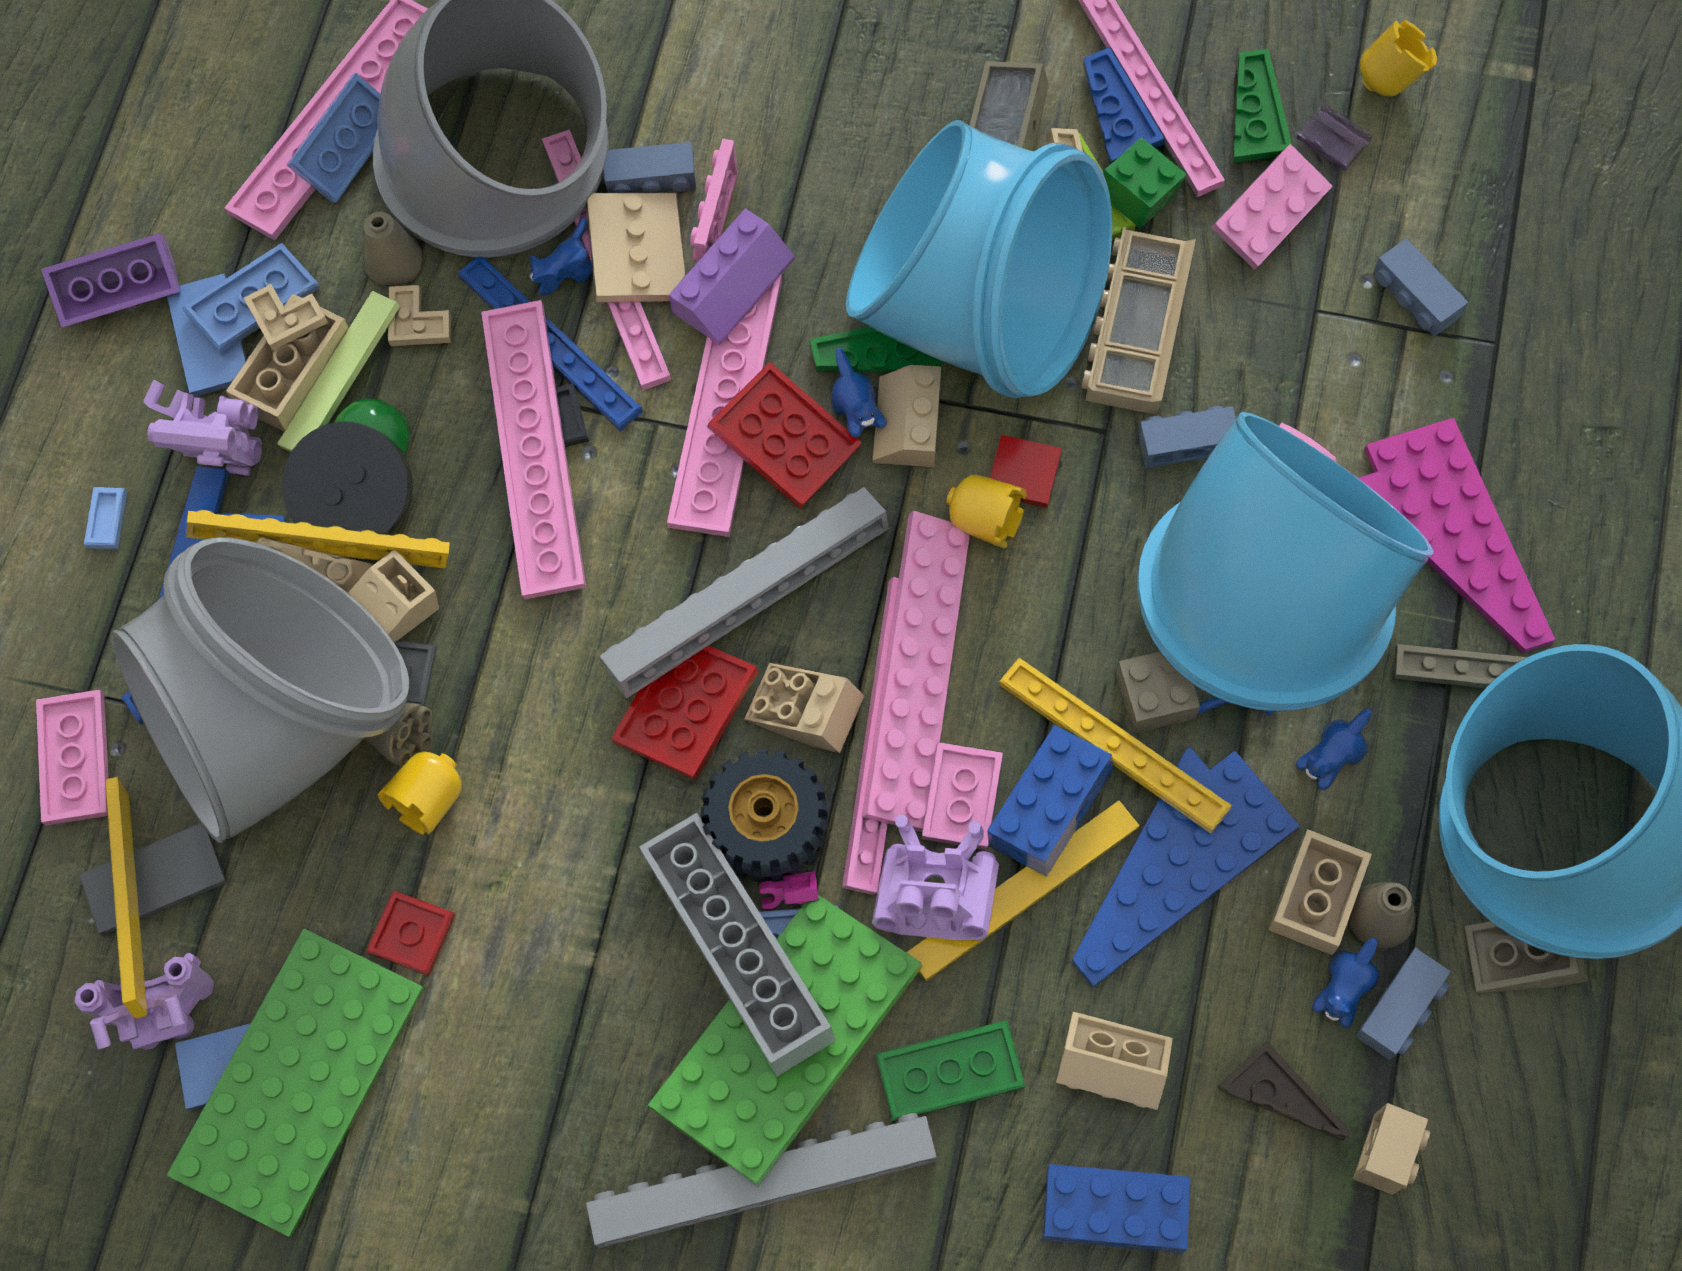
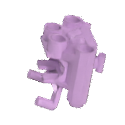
M156 380L152 381L143 400L149 408L174 418V420L159 419L155 423H150L147 433L149 442H153L155 447L170 448L182 452L184 456L196 457L198 464L222 467L224 463H227L226 469L229 474L251 475L250 466L259 463L262 455L261 439L259 437H251L248 429L253 430L257 425L258 408L256 405L247 404L245 400L229 399L220 396L217 412L207 417L204 415V399L194 397L192 410L194 395L177 389L170 406L163 407L157 401L165 385Z
M903 814L898 815L895 824L899 828L905 845L894 844L885 853L872 924L877 929L900 935L953 940L973 939L981 941L985 939L989 930L999 863L992 853L986 851L976 853V856L972 858V862L968 861L983 839L984 830L978 821H971L968 826L969 831L958 848H945V853H936L925 849V846H921L907 816ZM938 876L944 880L945 884L925 881L929 877Z
M187 953L184 957H173L164 965L165 975L145 981L148 1016L137 1019L130 1014L122 1003L121 985L97 980L94 984L86 983L76 991L74 1002L82 1012L95 1018L90 1021L97 1049L111 1045L106 1025L117 1026L120 1042L129 1040L134 1050L138 1048L148 1050L157 1046L161 1041L171 1038L182 1040L190 1036L194 1029V1021L189 1014L199 1000H204L213 993L215 983L210 975L199 967L201 961L191 953Z

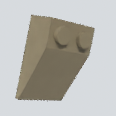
M1491 921L1464 926L1477 993L1553 988L1588 981L1583 958L1558 955L1526 944L1511 936Z

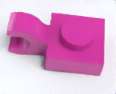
M815 871L782 876L783 881H764L759 884L760 894H773L771 897L762 898L763 909H774L784 899L785 905L793 903L804 904L807 901L819 900Z

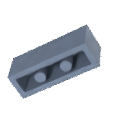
M683 142L608 150L604 166L607 193L683 192L688 189L697 188L692 143Z
M1407 238L1378 258L1373 272L1377 281L1396 296L1400 306L1408 309L1416 317L1421 328L1428 330L1435 337L1462 317L1469 302Z
M1213 406L1202 412L1183 411L1171 417L1153 416L1145 421H1141L1138 439L1145 468L1208 458L1234 420H1236L1233 406L1226 408Z
M1415 947L1355 1037L1388 1060H1391L1397 1053L1403 1056L1414 1040L1409 1034L1415 1025L1421 1028L1432 1013L1427 1008L1433 998L1439 1001L1450 984L1445 979L1451 971Z

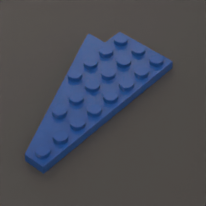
M1191 747L1187 748L1177 768L1231 804V810L1213 833L1210 834L1159 798L1072 959L1073 965L1092 988L1300 827L1236 751L1232 752L1211 769L1204 764Z

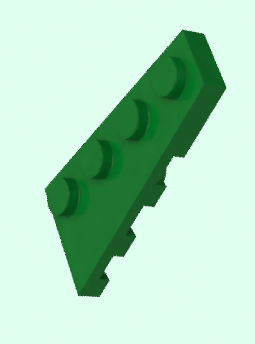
M1269 49L1239 52L1233 163L1278 157L1287 146L1292 145Z
M871 327L809 339L816 371L840 372L835 352L837 348H842L854 372H893L908 365L941 367V373H943L941 360L902 344Z

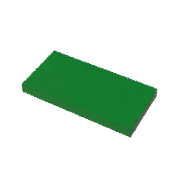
M1007 1020L875 1054L892 1122L898 1121L897 1118L903 1115L917 1113L919 1116L1025 1088Z

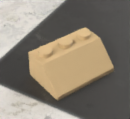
M908 365L880 376L877 407L885 417L887 424L883 428L875 427L873 463L935 467L941 367Z
M1073 1012L1056 1083L1066 1085L1071 1089L1093 1092L1105 1098H1115L1133 1103L1138 1107L1158 1110L1167 1078L1173 1038Z

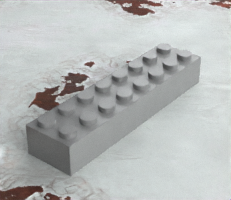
M695 813L639 846L660 886L777 1077L835 1042L836 1039L827 1019L720 849H717L712 844L714 839L710 834L705 835L703 830L704 823L699 815Z

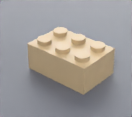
M1307 829L1300 841L1268 930L1333 955L1342 940L1372 854Z

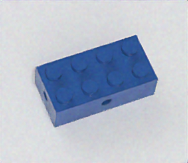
M1054 725L988 828L989 846L1047 877L1112 773V754Z
M1049 1164L1046 1171L1042 1241L1184 1253L1187 1250L1190 1177Z

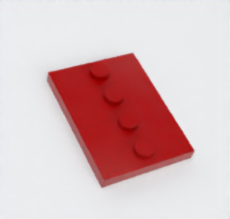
M771 362L707 426L800 510L862 445L860 440L852 437L843 425Z
M707 646L640 689L611 740L622 748L697 781L759 671L755 665Z

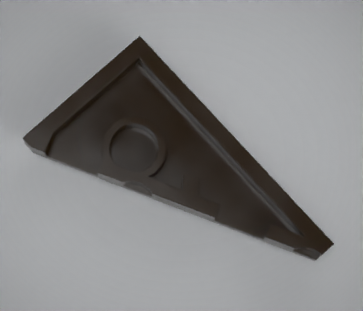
M1267 1041L1217 1086L1222 1092L1344 1141L1352 1134Z

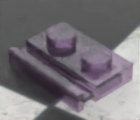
M1324 103L1321 109L1298 132L1297 139L1346 171L1360 155L1364 147L1371 142L1372 135Z

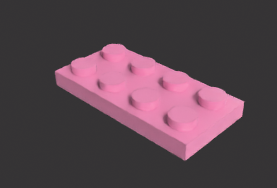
M722 139L720 149H715L713 154L712 167L714 171L712 176H707L705 183L706 200L701 201L699 204L698 228L693 227L690 244L694 246L693 260L697 262L719 239L723 231L738 176L735 143L733 140Z
M1290 144L1211 228L1253 269H1256L1332 188V185Z
M101 690L37 699L41 822L47 826L108 816L105 782L106 779H109L104 693Z

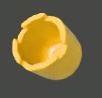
M1404 20L1401 24L1395 21L1361 56L1359 67L1364 86L1372 92L1375 91L1382 96L1391 97L1403 92L1432 69L1437 63L1435 49L1432 47L1428 50L1422 41L1426 35L1407 20Z
M970 475L964 478L956 488H951L946 504L950 506L949 515L954 527H958L964 533L990 544L1006 548L1007 542L1005 539L1007 536L1014 538L1020 526L1025 510L1019 507L1021 498L1025 499L1027 493L1026 489L981 475Z
M430 752L416 753L377 794L378 798L387 810L393 806L402 814L399 821L421 835L425 832L430 834L462 791V781L455 769L457 764L444 753L440 756Z

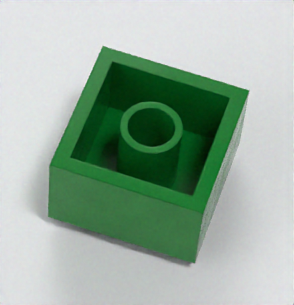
M1142 137L1103 172L1110 194L1111 205L1140 229L1177 196L1187 175Z

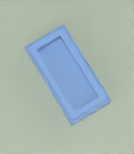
M93 487L84 545L87 549L118 550L128 493L124 488Z

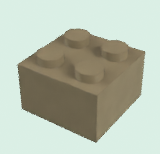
M1161 652L1119 661L1116 677L1133 734L1196 719L1200 704L1194 684L1181 675Z

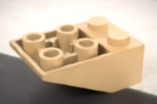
M395 549L371 566L348 592L376 619L394 643L439 610L435 590Z
M769 663L744 720L811 747L840 753L864 695L848 678Z

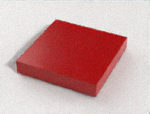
M1001 435L990 478L1026 489L1027 497L1025 499L1021 498L1020 502L1048 508L1062 448Z
M393 890L366 952L369 955L429 976L455 918V914L452 911Z

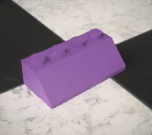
M745 208L669 294L672 313L720 345L792 263L795 255L767 222Z
M160 233L41 269L61 328L180 292L176 267L165 235Z

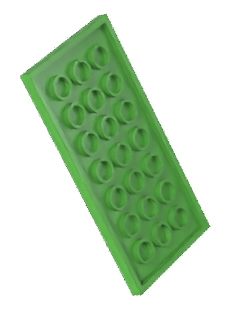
M819 895V900L807 901L803 904L776 940L830 1024L836 1041L776 1077L729 1000L648 1104L653 1112L757 1187H759L922 968L920 961Z
M303 929L168 1171L167 1176L288 1237H292L420 998L424 987L315 933Z

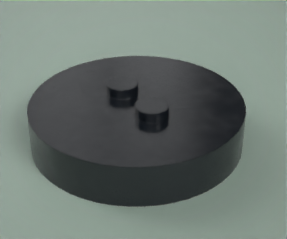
M336 422L323 425L311 431L293 448L283 471V499L286 509L295 524L305 522L317 527L329 528L338 526L350 531L361 532L370 530L377 534L390 535L403 521L412 499V474L402 450L384 433L359 423Z

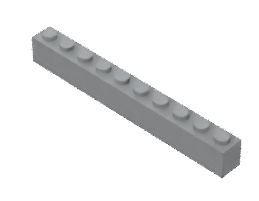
M865 487L855 493L848 494L843 501L830 509L823 510L816 518L804 526L795 528L791 534L778 542L770 544L763 552L752 559L745 560L738 568L725 576L717 578L707 588L699 593L690 595L682 604L672 610L665 611L658 619L646 627L637 629L633 635L621 643L609 647L605 653L600 655L606 674L625 698L630 697L888 530L886 510Z
M911 1113L897 1118L898 1123L885 1126L884 1122H876L864 1126L865 1132L851 1135L850 1130H845L830 1135L831 1140L818 1143L817 1139L797 1143L798 1149L786 1151L782 1154L759 1187L730 1166L716 1169V1165H708L696 1169V1175L683 1178L682 1173L672 1174L663 1177L661 1184L649 1186L648 1182L630 1185L626 1193L615 1195L614 1191L598 1193L594 1195V1201L586 1203L594 1244L598 1248L936 1162L937 1157L926 1116L918 1118L917 1113Z

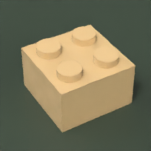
M1389 1103L1384 1105L1373 1116L1353 1179L1391 1195L1401 1189H1405L1408 1183L1413 1184L1419 1169V1164L1414 1163L1419 1150L1423 1151L1430 1136V1131L1425 1129L1428 1119Z

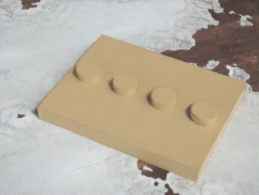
M592 193L587 199L586 207L595 301H670L669 294L685 277L676 193Z

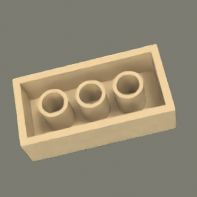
M292 294L284 307L302 298ZM322 307L320 308L328 321L327 324L273 351L265 336H263L226 390L230 399L245 400L247 404L256 405L258 408V419L285 432L349 329L344 318Z

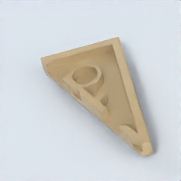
M260 537L255 542L304 563L324 575L347 593L365 572L374 565Z

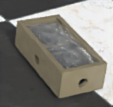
M986 61L969 126L994 138L1033 151L1049 88L1044 65L1042 63Z

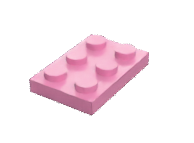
M938 742L922 840L960 845L969 831V823L971 821H978L984 830V836L977 849H988L987 830L992 824L1003 753Z

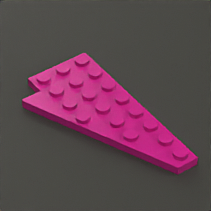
M1450 418L1366 444L1364 451L1374 473L1359 477L1358 479L1395 507L1428 540L1433 548V554L1428 558L1427 563L1522 654L1553 644L1555 641L1554 635L1455 419Z

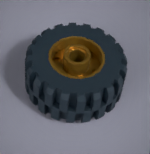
M757 749V755L749 757L746 751L738 754L739 761L734 764L729 759L722 764L723 771L721 774L714 772L709 779L710 788L705 789L702 796L701 820L704 823L703 830L705 835L710 834L714 839L712 844L717 849H720L731 868L734 869V873L739 877L745 878L746 875H750L753 877V881L763 882L764 877H772L774 882L783 880L782 874L790 872L791 875L801 872L800 866L804 863L809 865L815 859L816 850L822 849L825 842L824 835L828 832V807L822 783H818L817 775L811 768H804L803 761L796 756L790 760L787 758L786 752L776 750L775 755H768L767 749ZM763 814H770V815L765 816V817H762V816H761V815H763Z

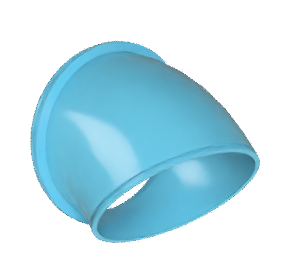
M961 120L947 124L927 143L914 159L879 214L863 246L850 280L846 298L848 315L924 354L982 375L988 385L998 394L1011 398L1032 397L1049 391L1064 378L1080 355L1092 330L1105 289L1112 246V209L1110 194L1103 172L1098 164L1086 153L1067 144L1051 143L1042 146L1036 151H1031L994 138Z
M1241 412L1208 457L1181 502L1170 509L1158 521L1144 545L1137 574V591L1141 613L1152 640L1163 656L1181 675L1207 693L1224 701L1258 710L1287 711L1309 708L1326 703L1346 693L1364 680L1377 666L1393 634L1396 605L1428 561V558L1432 556L1433 548L1423 534L1404 515L1337 462L1282 427L1257 415Z
M1589 644L1566 645L1547 649L1518 662L1503 672L1479 695L1463 718L1451 746L1446 779L1441 790L1438 810L1439 832L1444 856L1454 878L1468 899L1484 916L1496 926L1526 944L1558 955L1590 959L1615 958L1639 952L1667 939L1682 927V707L1672 693L1645 666L1632 657L1608 647ZM1536 739H1557L1595 747L1634 767L1657 790V793L1647 811L1633 829L1619 842L1597 857L1573 867L1554 871L1537 872L1509 867L1488 856L1474 839L1466 816V796L1469 784L1479 768L1491 756L1514 743Z

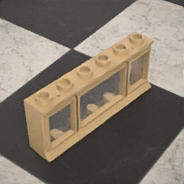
M1123 227L1121 238L1115 237L1112 255L1117 256L1116 263H1109L1106 282H1111L1110 290H1104L1100 308L1105 309L1103 317L1097 316L1094 334L1099 335L1097 344L1091 343L1088 361L1093 362L1091 371L1085 370L1082 388L1087 389L1085 401L1159 415L1196 239L1182 241L1126 230L1127 227Z

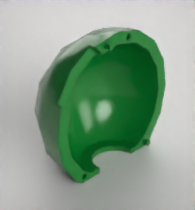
M360 399L353 402L337 416L334 422H354L377 429L391 438L402 450L403 454L407 450L410 439L408 421L400 410L384 400Z

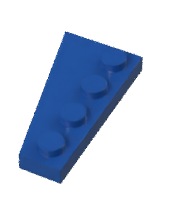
M1106 48L1083 59V67L1109 164H1112L1141 137L1154 148L1163 145L1164 137L1111 48Z

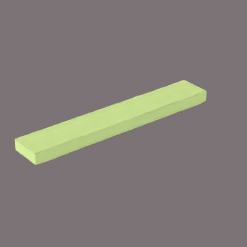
M374 291L370 293L277 444L282 449L291 453L296 444L308 433L329 423L400 308L396 301Z

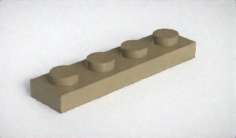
M1397 644L1394 657V679L1487 688L1503 672L1528 657Z

